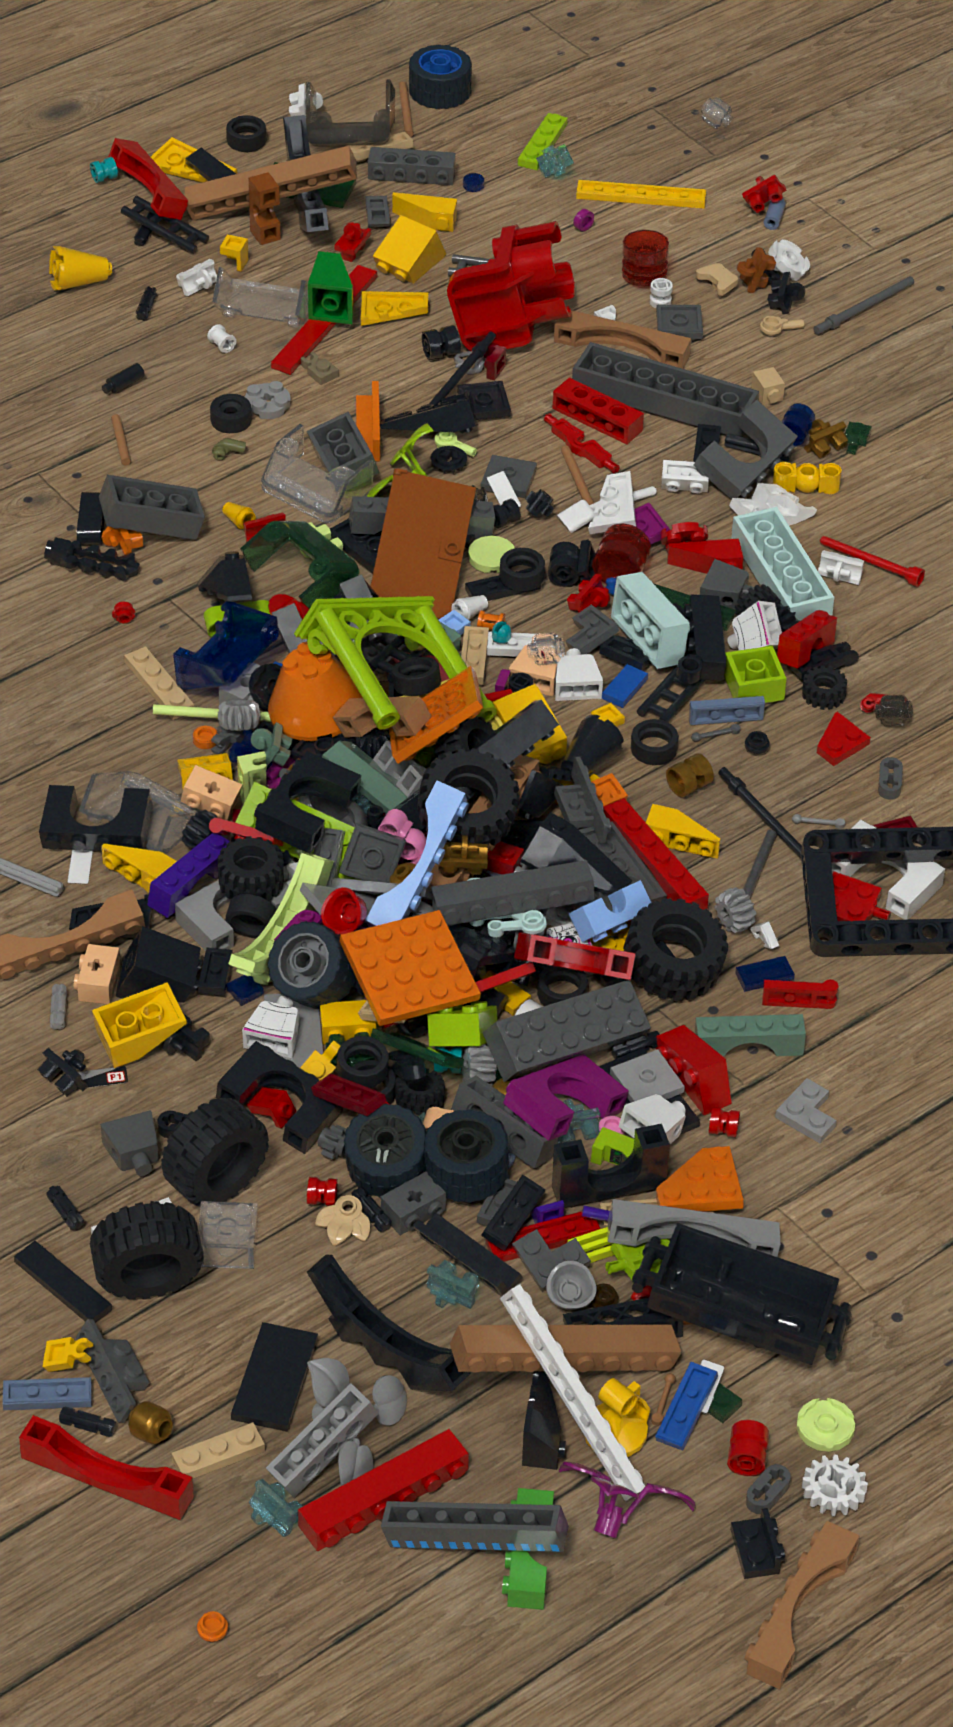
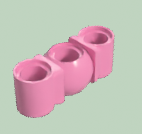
M392 809L388 811L378 830L405 838L406 842L400 857L411 860L410 863L417 865L425 848L427 838L422 831L411 828L413 823L408 820L404 812Z

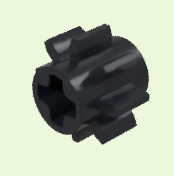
M542 489L536 493L531 491L525 498L526 502L529 503L526 509L537 518H540L542 515L548 517L555 509L551 504L554 499Z

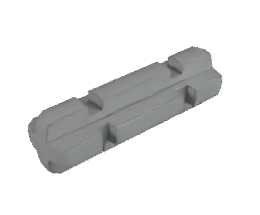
M54 984L52 987L50 1027L54 1030H61L65 1027L67 991L64 984Z

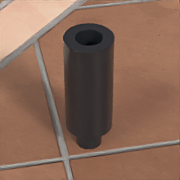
M135 363L107 378L106 384L102 385L103 392L108 393L111 391L116 393L144 378L145 373L142 366Z

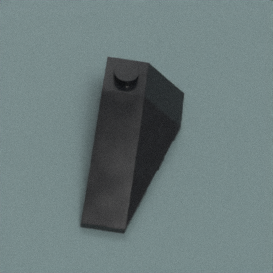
M468 391L443 398L437 406L423 405L416 409L414 414H412V411H405L382 419L380 421V428L416 431L422 425L428 423L435 432L459 431L460 434L470 432L477 423L471 393Z
M534 1371L523 1431L522 1466L557 1470L558 1459H564L566 1441H561V1425L549 1378L545 1371Z

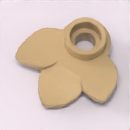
M352 1195L340 1197L335 1205L323 1208L316 1218L315 1225L327 1228L329 1240L334 1247L344 1242L351 1234L363 1242L368 1239L370 1234V1220L362 1213L360 1200ZM345 1205L353 1206V1208L350 1211H345L343 1209Z

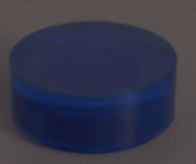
M478 173L465 175L463 177L464 189L469 192L481 191L484 188V177Z

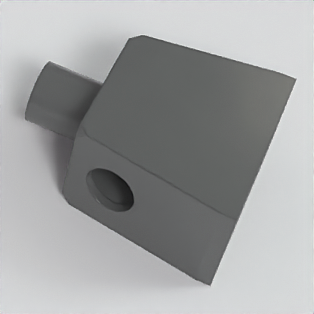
M714 559L700 587V595L719 596L721 609L736 611L735 605H739L737 603L738 598L742 599L741 595L743 593L747 594V589L749 588L754 590V587L748 586L749 573L747 571Z
M151 1110L100 1124L102 1143L120 1170L126 1171L135 1168L139 1176L147 1175L152 1171L151 1164L158 1161V1146Z

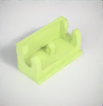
M264 751L237 756L238 783L242 784L240 798L243 805L254 782L267 787V765Z

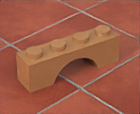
M420 696L388 697L400 714L397 723L391 726L397 736H415L432 717ZM349 698L333 716L344 737H362L377 727L372 719L373 714L363 698Z

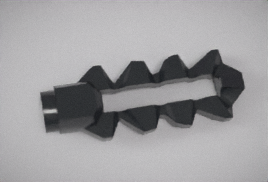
M55 537L54 541H47L44 558L49 559L50 564L68 569L78 566L84 572L91 573L96 571L105 577L113 575L118 580L126 581L128 578L136 576L140 569V563L135 561V553L118 557L116 549L110 548L105 553H101L100 546L96 544L82 550L79 540L71 542L70 540ZM74 554H77L80 557L88 556L92 558H97L100 561V563H97L95 560L88 558L78 559L77 556H75ZM104 561L114 562L118 566L113 567L112 564L105 563Z

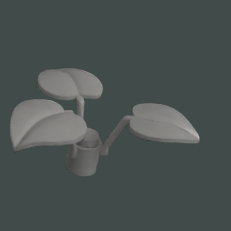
M318 1358L307 1362L312 1378L313 1393L317 1401L312 1410L313 1420L349 1385L348 1371L338 1360ZM391 1375L380 1377L375 1382L372 1391L375 1402L372 1405L378 1411L377 1421L382 1425L397 1423L404 1415L407 1405V1396L403 1384ZM356 1437L352 1441H345L339 1451L338 1464L341 1486L373 1469V1457L370 1449L365 1445H359L360 1441Z

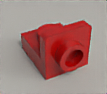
M263 1087L247 1104L251 1113L271 1116L278 1128H282L296 1113V1109L286 1090Z

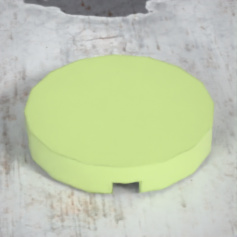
M500 536L480 537L469 546V562L475 569L484 573H491V571L495 570L499 573L500 558L505 552L514 549V545L509 540Z
M819 1398L813 1399L803 1405L799 1411L796 1429L799 1437L806 1445L816 1450L827 1452L840 1450L848 1445L854 1436V1415L844 1403L838 1400L827 1398V1401H819Z

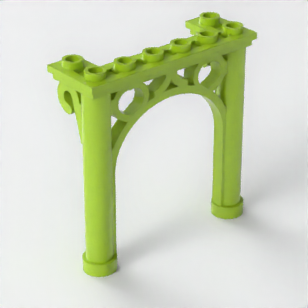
M433 596L316 599L294 633L295 637L307 639L308 648L313 654H326L331 650L339 657L373 714L372 719L378 729H387L396 724L400 714L395 706L392 705L363 656L361 641L364 637L374 633H393L398 636H404L405 644L409 650L428 649L440 662L449 679L468 668L432 610L435 600ZM346 622L354 623L359 629L349 626ZM479 686L483 708L477 717L481 716L485 718V722H488L496 715L497 709L492 701L486 698Z

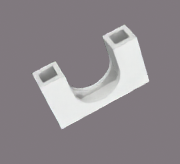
M860 820L851 829H872L875 827ZM862 845L865 848H871L868 845ZM882 861V863L895 867L903 875L888 891L886 909L904 920L910 919L943 885L945 868L936 862L902 863V861ZM831 862L832 873L835 871L851 877L860 867L866 864Z

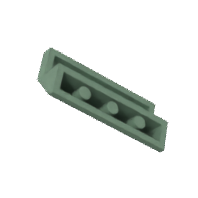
M338 741L322 755V758L362 775L359 792L374 805L381 806L385 814L408 798L396 786L398 780L385 773L371 757L354 743Z

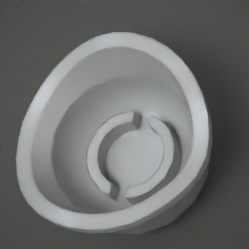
M564 1261L555 1266L549 1274L546 1291L549 1299L556 1306L567 1310L579 1309L587 1306L594 1299L596 1283L585 1265L576 1261Z

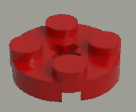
M698 522L673 524L672 530L666 532V528H664L660 532L661 543L665 545L666 551H668V543L706 541L709 537L707 526L699 527Z

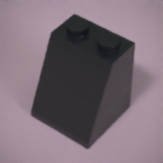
M142 926L122 958L115 996L126 998L168 982L177 1002L184 1003L190 993L194 994L199 984V979H196V975L202 965V960L199 959L201 948Z

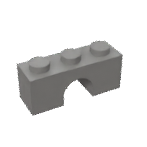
M387 739L373 760L385 773L398 780L396 786L409 797L420 788L426 769L415 757L409 761L403 760L398 764L392 757L391 742Z

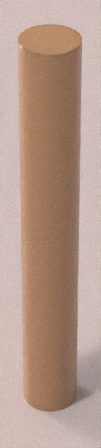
M115 414L111 417L121 463L129 465L131 460L120 415Z

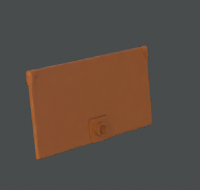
M399 468L394 469L371 581V587L379 597L433 596L435 600L432 610L438 620L452 611L451 607L454 603L476 487L415 474Z

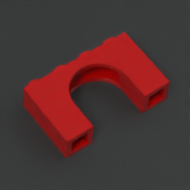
M519 932L514 958L631 980L635 953Z

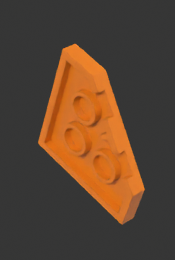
M730 1146L702 1148L656 1188L657 1204L659 1206L702 1212L743 1209L744 1200Z

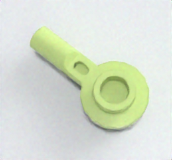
M438 432L435 435L434 442L437 448L455 446L461 448L471 457H474L477 453L476 448L458 441L456 434L453 432Z

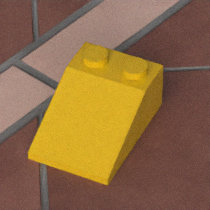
M168 982L92 1010L96 1031L114 1068L140 1059L187 1024V1020Z

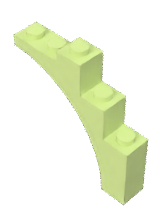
M301 853L289 887L268 925L248 947L240 952L231 954L229 965L237 967L236 972L253 976L252 981L259 984L268 985V982H272L269 977L268 962L270 950L274 945V939L297 913L303 910L317 912L300 892L302 883L326 886L334 861L312 853Z

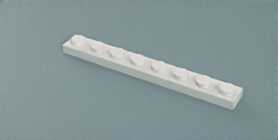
M520 1284L512 1288L500 1298L613 1483L622 1485L637 1494L640 1493L645 1487L641 1474L630 1463L625 1448L614 1437L610 1424L601 1416L596 1408L592 1395L583 1387L577 1371L570 1366L564 1356L561 1345L554 1340L548 1330L546 1321L533 1306L530 1295L523 1290ZM621 1494L625 1501L632 1498L629 1495Z

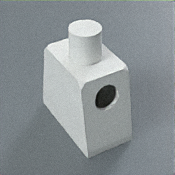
M573 648L568 650L566 655L558 657L555 701L602 699L603 678L593 655H581L580 650Z
M655 1094L626 1104L618 1127L634 1138L636 1128L662 1123L668 1141L671 1144L681 1133L686 1117L685 1107L680 1101L670 1103L662 1096Z

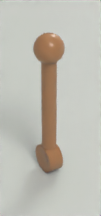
M672 1373L665 1376L666 1384L657 1412L651 1418L653 1425L659 1426L663 1421L662 1412L670 1387L676 1381V1377Z

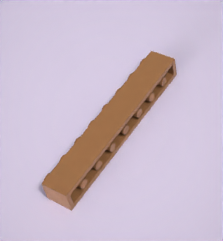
M345 146L185 187V197L188 199L187 211L192 220L248 207V178L267 172L270 173L279 185L280 198L356 180V159L350 146Z
M458 1325L450 1342L458 1372L544 1371L517 1325ZM548 1325L549 1332L554 1340L561 1345L564 1356L570 1366L576 1371H666L673 1369L681 1354L672 1325Z

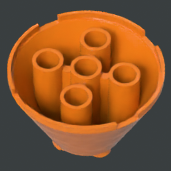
M303 642L283 660L279 676L269 700L268 713L273 726L276 722L283 725L282 733L296 740L316 741L319 736L332 734V737L341 734L342 732L334 721L333 716L349 698H362L343 664L330 650L326 654H313L308 648V643Z

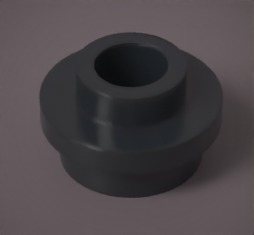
M751 732L745 739V748L751 753L762 754L769 749L770 741L763 732Z

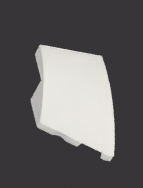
M765 483L757 484L752 499L732 498L729 505L738 516L777 507L789 526L814 516L817 511L813 506L805 507L798 503L799 498L787 492L779 485Z

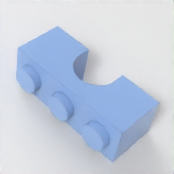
M641 880L608 895L612 904V912L606 907L603 899L600 898L569 913L582 942L592 938L593 942L607 937L606 931L612 929L614 934L628 927L626 922L630 920L632 922L640 909L648 907L651 901Z

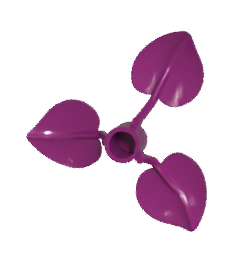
M563 1462L559 1468V1472L576 1470L592 1476L591 1481L600 1487L599 1508L596 1513L599 1515L594 1531L613 1538L617 1537L621 1523H627L628 1517L647 1493H667L685 1502L692 1512L695 1508V1502L692 1498L669 1487L647 1483L638 1495L622 1485L612 1484L609 1482L611 1480L610 1477L582 1464ZM606 1493L607 1496L611 1495L610 1503H606L604 1507ZM618 1494H625L636 1498L623 1515H621L623 1508L615 1506Z

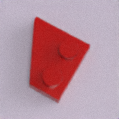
M837 711L817 745V754L832 766H835L870 745L871 737Z

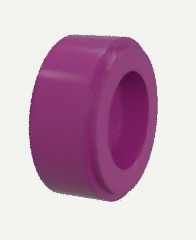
M588 209L580 210L574 218V227L582 232L588 230L594 222V214Z

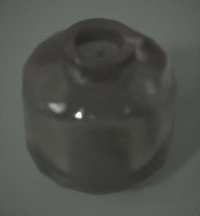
M902 694L884 695L880 700V704L875 706V715L885 727H903L913 718V704L911 700H908Z

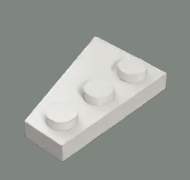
M631 472L607 475L600 493V502L595 507L593 521L590 522L588 527L589 534L636 527Z

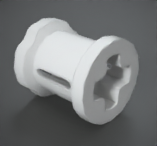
M217 324L209 330L208 340L211 343L217 344L221 352L228 353L234 349L236 338L233 335H229L224 326Z

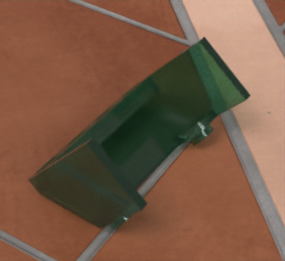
M305 521L269 522L240 548L251 570L254 572L288 541L314 560L310 564L308 572L315 582L298 596L301 602L309 609L316 599H332L340 593V583L359 576V568L356 562Z

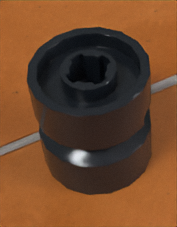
M454 325L441 327L439 331L432 329L422 332V347L428 360L441 358L443 353L446 356L460 353V337Z
M563 541L552 547L548 578L553 584L560 587H568L577 582L580 553L577 545Z

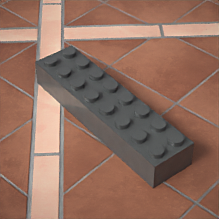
M592 342L589 343L574 365L572 379L630 407L690 425L721 426V433L726 435L734 434L743 437L745 432L736 423L751 404L756 400L759 401L758 390Z

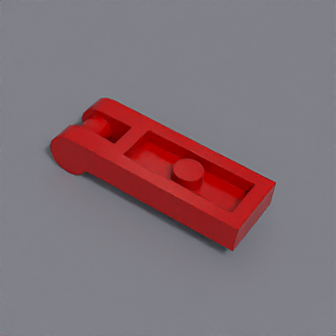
M213 818L209 823L211 832L223 836L235 833L234 839H246V836H252V838L262 837L264 841L270 840L272 845L283 847L284 844L283 841L249 826L220 818Z
M832 979L826 980L823 983L764 980L762 1005L832 1009L837 1003L836 994L838 993L839 985Z

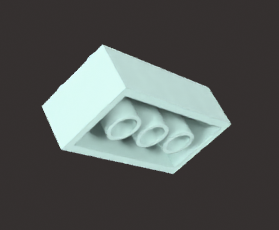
M643 572L617 576L611 618L630 639L634 640V644L643 650V654L649 657V660L657 669L678 665L679 659L684 657L686 652L687 635L690 631L688 620L685 619Z

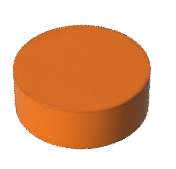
M211 726L196 728L193 732L194 745L200 749L215 747L217 744L213 743L211 739L218 734L217 730Z

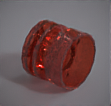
M637 230L626 235L623 240L622 250L624 257L622 260L623 278L628 283L644 287L651 286V282L657 278L666 279L668 275L667 258L669 255L668 238L662 233L653 230Z
M624 523L614 524L607 528L593 558L592 568L595 574H601V581L606 583L607 578H617V576L643 572L644 564L651 552V543L648 536L641 529Z

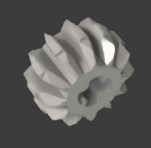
M230 699L219 705V725L225 730H249L256 728L259 724V718H261L259 704L253 700Z
M729 888L715 898L716 905L714 908L718 913L717 917L720 918L721 924L725 925L728 932H742L755 923L754 916L756 911L753 909L754 903L751 902L750 895H746L742 888Z
M485 1044L482 1046H467L463 1055V1063L461 1064L462 1081L464 1082L474 1076H478L492 1086L496 1079L497 1068L489 1046Z

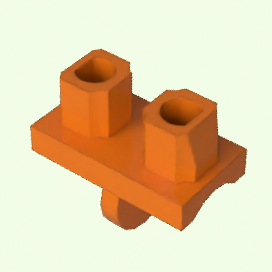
M108 526L101 535L103 543L107 546L116 547L119 543L124 555L132 553L134 548L143 547L141 532L123 528L116 529Z

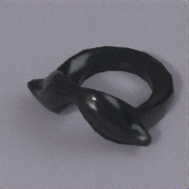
M428 1016L417 1024L412 1031L409 1029L408 1021L397 1024V1027L403 1035L419 1038L428 1031Z

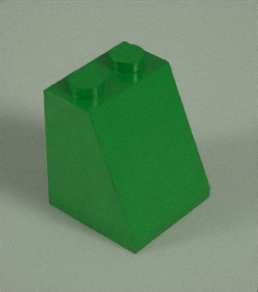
M318 251L308 281V318L310 320L353 324V285L339 253Z

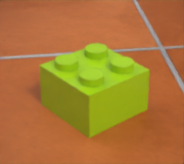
M773 645L725 653L726 667L724 677L733 698L764 696L765 703L784 700L787 678Z
M486 1001L471 1002V1005L467 1006L458 1005L428 1013L429 1046H482L486 1044L483 1032L497 1021V1006H487Z

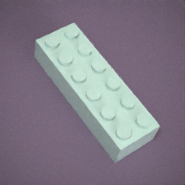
M777 507L733 517L731 539L739 538L743 558L760 585L769 586L781 600L780 602L783 606H789L791 612H796L795 617L800 621L816 610L826 611L829 615L833 614V594Z

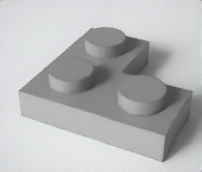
M808 1078L784 1101L775 1114V1118L820 1144L836 1128L837 1121L818 1110L828 1099L829 1090Z

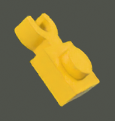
M72 1337L49 1340L46 1342L42 1367L48 1372L73 1368L74 1360L87 1363L91 1361V1357L83 1351L86 1348L93 1347V1343L87 1338H80L77 1341Z

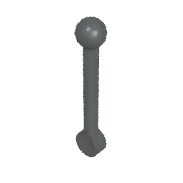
M733 724L731 728L701 734L695 732L692 734L691 739L694 742H698L702 738L726 733L739 734L741 727L738 724Z

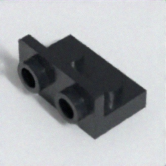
M768 1508L761 1509L760 1518L731 1522L730 1530L744 1579L779 1574L781 1561H785L783 1544L777 1542V1522L775 1518H770Z

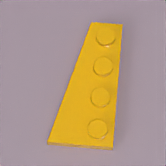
M173 137L151 156L154 162L166 174L199 182L208 181L186 164L185 158L197 151V149ZM222 162L225 166H227L233 172L238 174L236 168Z

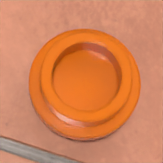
M210 1611L199 1619L197 1631L199 1636L206 1641H219L227 1634L228 1623L220 1613Z

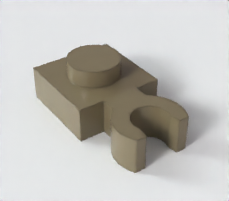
M314 352L310 353V360L301 357V366L307 369V374L320 385L339 377V369L326 358L320 361L318 360V355Z

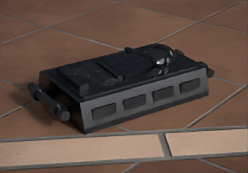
M680 1223L676 1224L668 1247L662 1245L661 1239L656 1236L652 1237L650 1242L645 1244L643 1249L644 1257L639 1269L635 1270L632 1277V1290L635 1293H641L647 1285L652 1287L646 1308L809 1365L813 1364L819 1345L825 1347V1357L828 1360H835L837 1354L841 1352L845 1327L849 1325L852 1315L849 1303L842 1302L840 1306L832 1304L839 1278ZM654 1260H663L658 1273L652 1272L651 1268ZM827 1318H831L834 1321L832 1333L824 1331Z

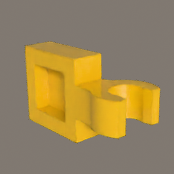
M333 1040L323 1054L315 1050L300 1068L322 1080L336 1069V1066L331 1061L338 1054L341 1046Z

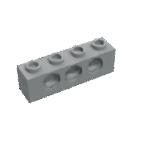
M350 1383L266 1469L295 1498L339 1454L342 1444L345 1441H352L379 1414L378 1411Z

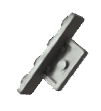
M580 756L574 757L571 776L575 785L555 786V798L566 821L573 824L576 828L593 827L599 843H605L607 834L611 831L610 819L606 818L603 812V803L601 800H598L596 787L589 779L587 766L583 764Z
M87 1319L76 1336V1340L87 1338L93 1343V1347L86 1348L83 1352L91 1357V1361L88 1364L117 1422L125 1423L136 1405L130 1390H145L149 1381L128 1340L103 1339L94 1320Z

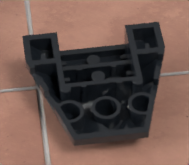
M462 924L448 925L473 979L479 966L485 965L495 974L517 967L518 963L514 961L515 952L507 947L505 941L477 933L474 929H470Z

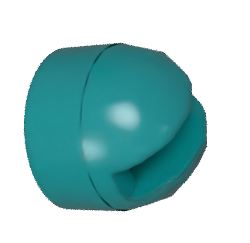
M497 622L492 628V639L498 643L508 642L511 639V627L506 622Z

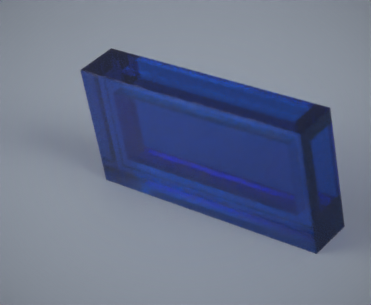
M786 956L738 966L735 971L744 992L763 988L764 980L794 981L795 976Z

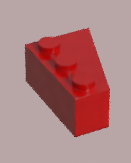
M685 1025L656 1036L658 1046L656 1050L660 1051L685 1086L684 1091L704 1116L710 1114L713 1107L724 1108L732 1104L726 1058Z

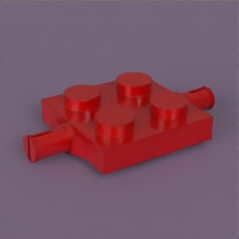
M833 871L837 921L870 920L873 916L882 920L890 918L891 911L877 907V902L882 892L881 887Z

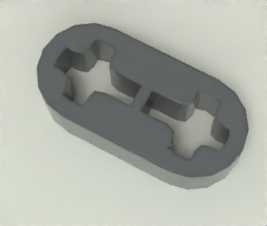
M887 757L880 763L878 793L884 799H896L901 793L903 765L897 758Z
M778 1464L770 1465L747 1491V1508L755 1514H761V1509L768 1508V1511H770L789 1489L791 1477L789 1470L785 1466ZM772 1478H782V1481L777 1480L773 1485H771ZM765 1493V1501L763 1499H760L758 1502L754 1500V1498L759 1499Z

